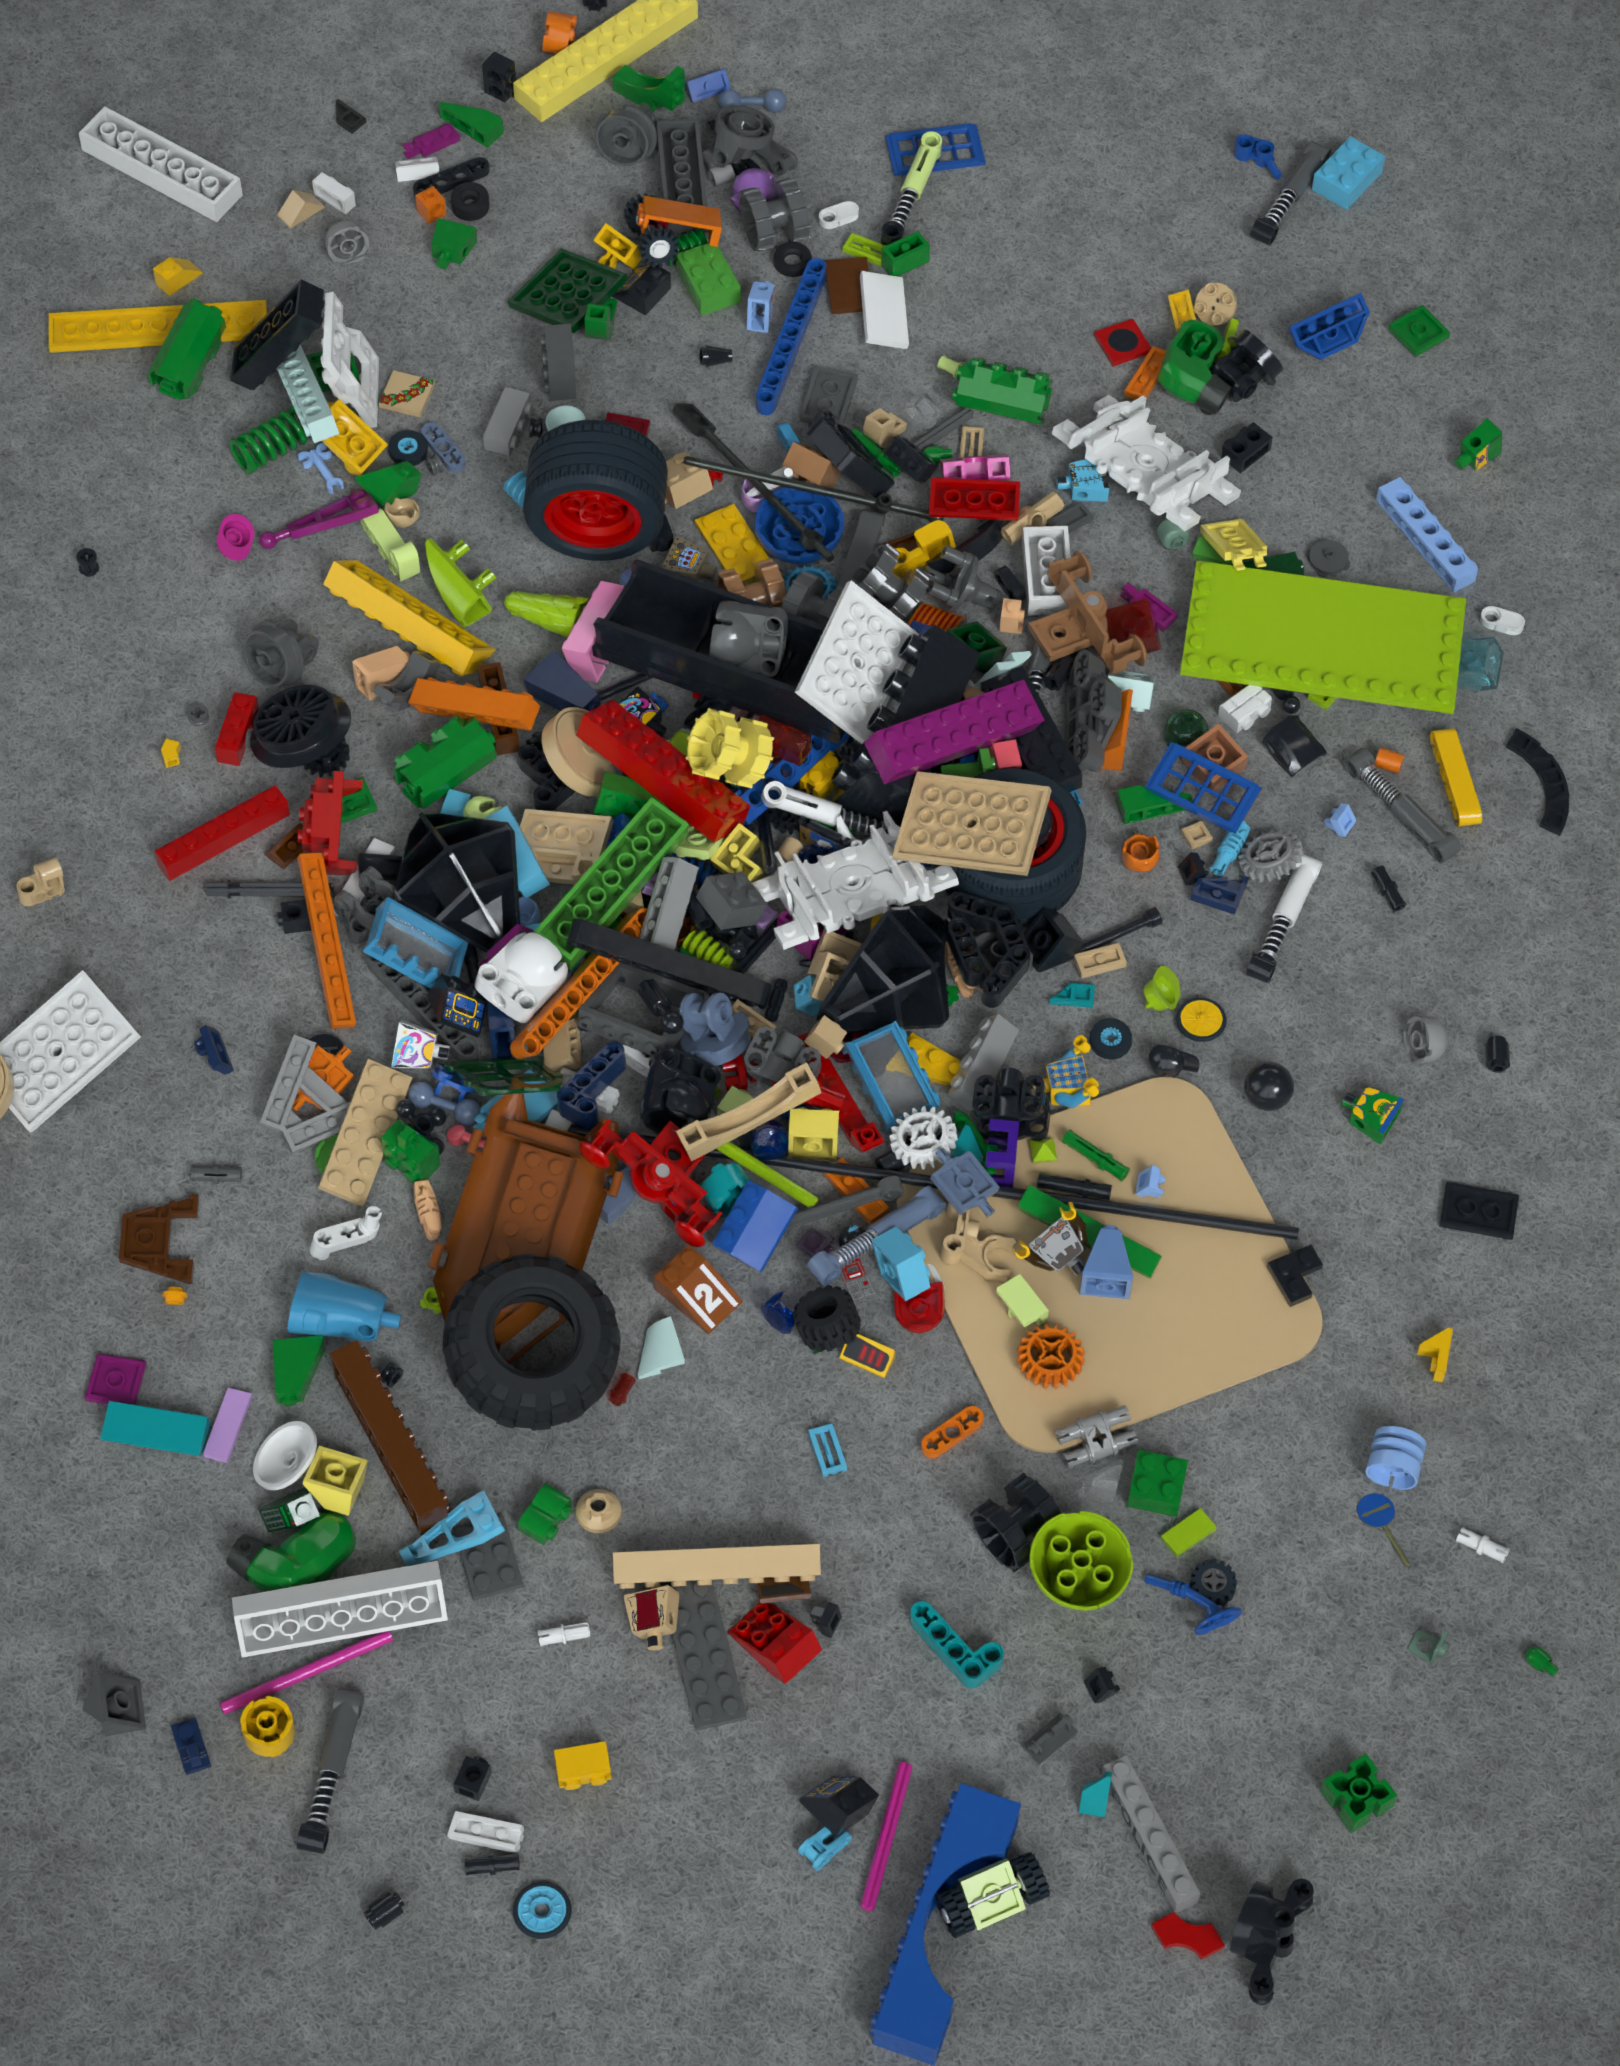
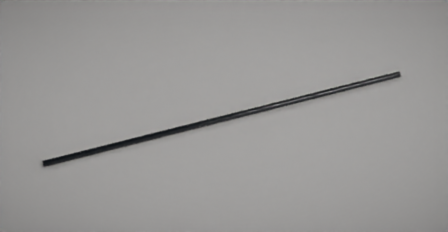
M571 1125L570 1133L583 1137L592 1130L584 1129L577 1125ZM619 1131L620 1137L623 1140H625L630 1134L627 1132ZM637 1134L649 1145L656 1138L655 1136ZM717 1149L705 1155L733 1160ZM742 1149L765 1165L878 1181L889 1176H898L902 1184L920 1187L931 1186L934 1189H938L930 1179V1175ZM998 1185L1000 1187L998 1192L991 1197L1020 1201L1027 1189ZM1044 1192L1068 1206L1069 1202H1072L1075 1209L1294 1240L1298 1239L1299 1228Z

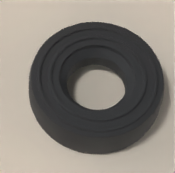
M787 242L775 250L773 257L774 267L784 276L799 277L803 275L807 263L812 259V255L805 245L798 242ZM788 255H797L801 261L798 264L792 265L786 263L784 259Z

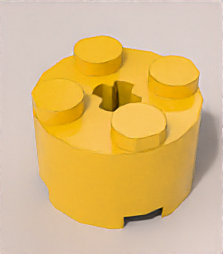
M266 1696L265 1699H259L256 1702L251 1701L242 1712L240 1723L243 1738L248 1748L256 1755L276 1757L285 1752L293 1743L296 1734L293 1715L288 1705L281 1699Z

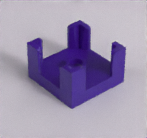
M990 1119L989 1130L1008 1132V1138L988 1137V1145H996L1000 1152H987L986 1167L1005 1169L1004 1175H989L997 1185L1013 1187L1019 1121Z

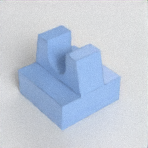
M1341 803L1338 808L1332 809V817L1326 818L1324 823L1329 829L1334 830L1337 835L1345 837L1356 823V819L1349 804Z
M1151 1165L1138 1173L1136 1195L1142 1198L1147 1195L1156 1198L1163 1195L1164 1190L1158 1188V1185L1164 1183L1166 1178L1160 1174V1168Z

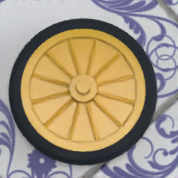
M1199 997L1184 1002L1176 1015V1023L1181 1033L1197 1042H1207L1216 1039L1223 1033L1227 1023L1223 1008L1208 998Z

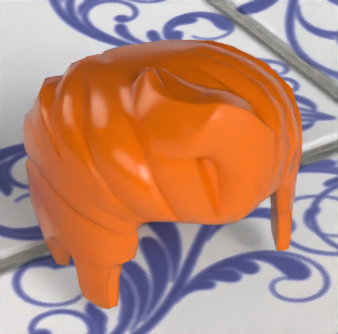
M1135 833L1127 838L1121 848L1124 866L1134 872L1152 870L1160 860V846L1156 836L1148 837L1141 833Z

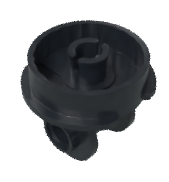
M1243 329L1236 337L1230 336L1227 339L1233 352L1221 357L1215 363L1211 374H1216L1232 387L1230 398L1234 402L1249 398L1255 392L1258 383L1262 379L1271 386L1276 384L1275 378L1283 371V367L1276 356L1260 339L1246 329ZM1244 362L1252 370L1246 373L1239 365Z

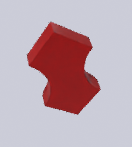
M1173 1912L1151 1924V1928L1164 1949L1177 1946L1184 1947L1193 1951L1203 1960L1225 1947L1212 1923L1192 1925L1184 1922Z

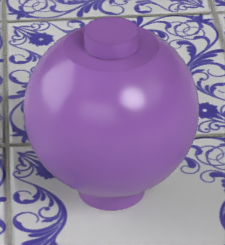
M758 168L744 170L734 181V195L730 198V201L740 211L739 191L753 187L760 188L766 202L772 201L775 196L774 177L769 171L764 172Z

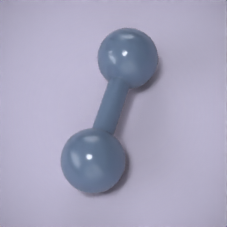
M728 89L720 94L718 104L720 109L731 105H764L769 112L777 113L784 109L786 96L779 89H770L763 97H741L737 91Z
M426 1082L412 1084L407 1092V1098L414 1103L417 1109H424L432 1104L454 1112L456 1120L464 1126H471L477 1123L474 1119L480 1114L481 1107L473 1099H463L458 1103L434 1095L433 1088Z

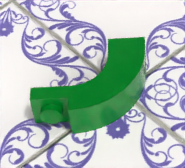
M609 298L603 305L588 304L585 315V334L587 338L611 339L617 310V299Z

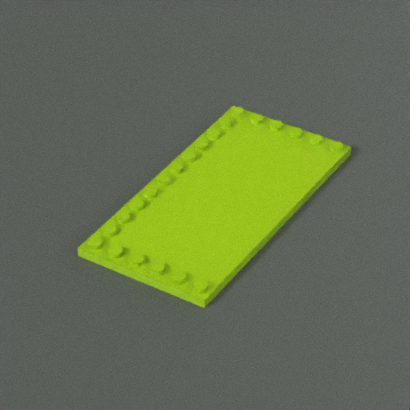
M1196 561L1180 675L1453 714L1455 710L1466 598L1246 567L1245 570L1235 571L1232 565Z

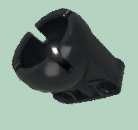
M664 1047L651 1056L649 1059L648 1077L640 1104V1116L645 1126L659 1134L669 1121L681 1129L685 1122H687V1126L696 1120L710 1119L716 1087L721 1080V1074L717 1067L672 1047Z

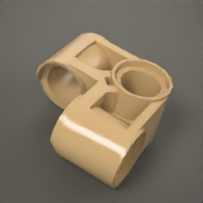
M54 857L33 865L35 874L21 878L16 885L19 902L24 906H33L43 901L51 900L53 896L58 894L59 896L63 895L65 891L63 872L58 859Z

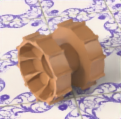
M772 558L756 562V568L754 569L756 583L743 585L740 574L735 572L734 568L718 572V578L716 579L718 588L772 607H782L783 598L786 596L787 591L778 564L773 562Z

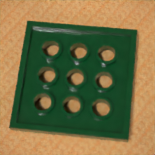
M561 248L508 300L509 308L551 325L571 324V332L575 333L585 323L588 304L603 305L628 281V278L624 272Z

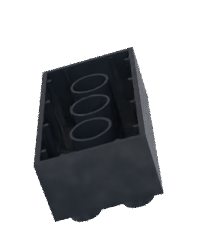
M933 625L921 637L911 633L902 644L898 653V657L906 661L903 670L895 669L887 679L882 693L889 696L890 699L886 707L883 705L877 707L868 721L867 729L874 734L881 729L960 702L980 653L936 625ZM850 735L846 746L854 752L850 761L843 759L839 763L831 777L830 782L838 787L832 802L842 805L841 810L845 808L846 812L853 811L855 815L860 814L864 818L868 816L870 820L876 819L879 823L884 822L883 812L887 811L893 820L907 807L916 773L884 784L864 742L861 744ZM932 768L923 770L921 772L930 773Z

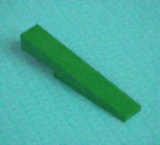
M1031 1185L1028 1186L1018 1204L1020 1212L1048 1226L1053 1225L1062 1217L1060 1207H1062L1063 1211L1071 1209L1070 1206ZM1076 1210L1086 1224L1088 1241L1085 1246L1092 1249L1100 1229L1105 1225ZM1122 1235L1131 1269L1151 1279L1162 1256Z

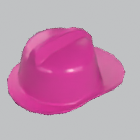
M230 514L225 517L217 535V546L221 553L231 560L239 561L245 559L250 552L254 539L253 525L243 515Z

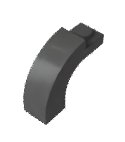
M413 651L399 677L389 684H376L373 693L379 696L381 702L396 711L404 710L410 706L408 701L417 678L426 680L428 677L434 678L441 662L423 651Z

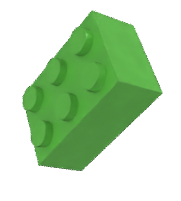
M709 243L678 253L676 256V270L701 316L741 303V286L719 246H709Z

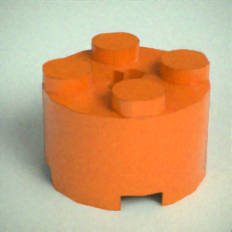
M548 11L545 35L543 37V52L556 55L571 45L570 43H574L576 34L574 28H576L577 15Z

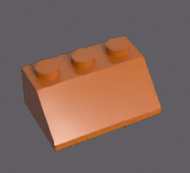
M1131 689L1122 692L1121 716L1105 747L1104 763L1101 769L1122 771L1133 694Z

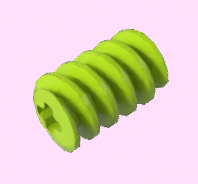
M695 930L689 933L681 948L698 959L727 969L730 968L733 959L729 954L726 955L728 950L726 947H722L719 950L720 942L717 941L712 944L714 939L712 936H708L705 939V931L697 934Z

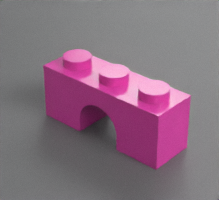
M1007 454L940 459L941 478L975 480L1011 479L1010 462Z

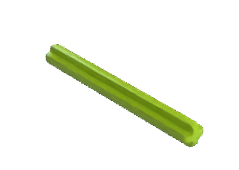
M731 1142L716 1148L805 1206L812 1207L817 1204L818 1197Z

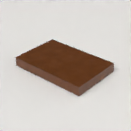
M867 257L824 260L826 263V281L831 314L863 312L860 274L862 271L869 272Z

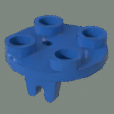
M439 1064L438 1068H434L431 1073L438 1080L434 1089V1094L436 1095L440 1094L443 1086L447 1087L449 1085L458 1089L459 1094L456 1099L458 1103L464 1099L466 1092H476L473 1088L465 1086L464 1081L456 1073L446 1070L444 1064Z

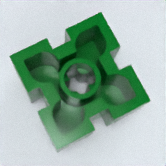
M1367 1754L1351 1762L1345 1775L1340 1769L1324 1779L1320 1790L1332 1808L1337 1805L1340 1807L1339 1818L1351 1834L1369 1822L1372 1812L1378 1817L1393 1808L1398 1796L1386 1779L1379 1782L1376 1778L1379 1770Z

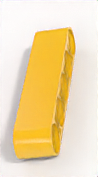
M1449 728L1431 731L1430 742L1431 745L1434 744L1432 749L1437 763L1440 764L1438 768L1441 778L1446 783L1444 787L1448 800L1452 802L1450 806L1454 819L1458 821L1456 826L1481 824V807L1456 729Z

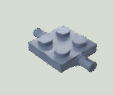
M944 1147L941 1150L939 1149L935 1154L944 1165L932 1173L930 1177L932 1182L959 1215H962L971 1208L979 1207L986 1217L991 1216L995 1210L986 1200L998 1192L1000 1187L970 1150L959 1157L951 1158Z

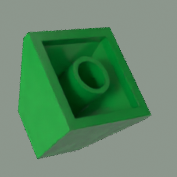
M403 461L355 477V481L384 507L386 502L391 504L395 498L404 499L414 495L418 489L421 473L411 463Z

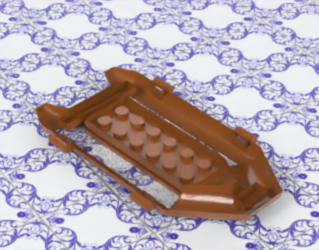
M507 1094L490 1109L483 1131L473 1129L466 1153L474 1155V1159L445 1246L435 1243L428 1264L429 1268L436 1270L433 1282L444 1323L450 1306L464 1283L475 1276L480 1269L494 1261L500 1262L519 1254H533V1256L546 1258L553 1256L566 1260V1264L579 1271L583 1270L606 1196L617 1197L624 1176L623 1173L615 1171L619 1158L612 1152L607 1155L610 1166L605 1169L591 1165L580 1153V1143H592L595 1140L594 1135L608 1119L603 1118L583 1137L528 1120L524 1094ZM610 1120L611 1122L607 1127L620 1136L618 1122ZM482 1136L486 1141L482 1152H479L477 1148ZM608 1176H613L609 1190L604 1189ZM443 1251L448 1253L444 1267L439 1266ZM520 1302L503 1308L494 1324V1341L498 1352H500L503 1345L538 1318L548 1306L537 1302ZM559 1313L558 1321L535 1337L509 1359L507 1363H513L567 1319Z

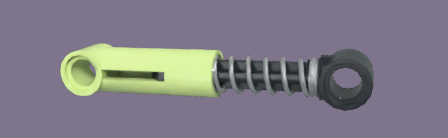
M933 131L923 134L921 145L901 188L902 195L897 202V207L894 209L890 221L882 226L881 244L887 246L902 239L904 226L906 225L905 221L909 219L908 215L911 214L910 209L914 208L913 203L920 199L935 162L941 156L942 137L940 134Z

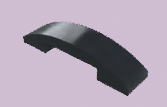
M988 520L977 528V534L954 549L960 552L972 553L978 557V561L981 560L1003 538L998 520ZM941 552L926 562L927 566L941 573H950L956 565L946 559H942L940 557Z

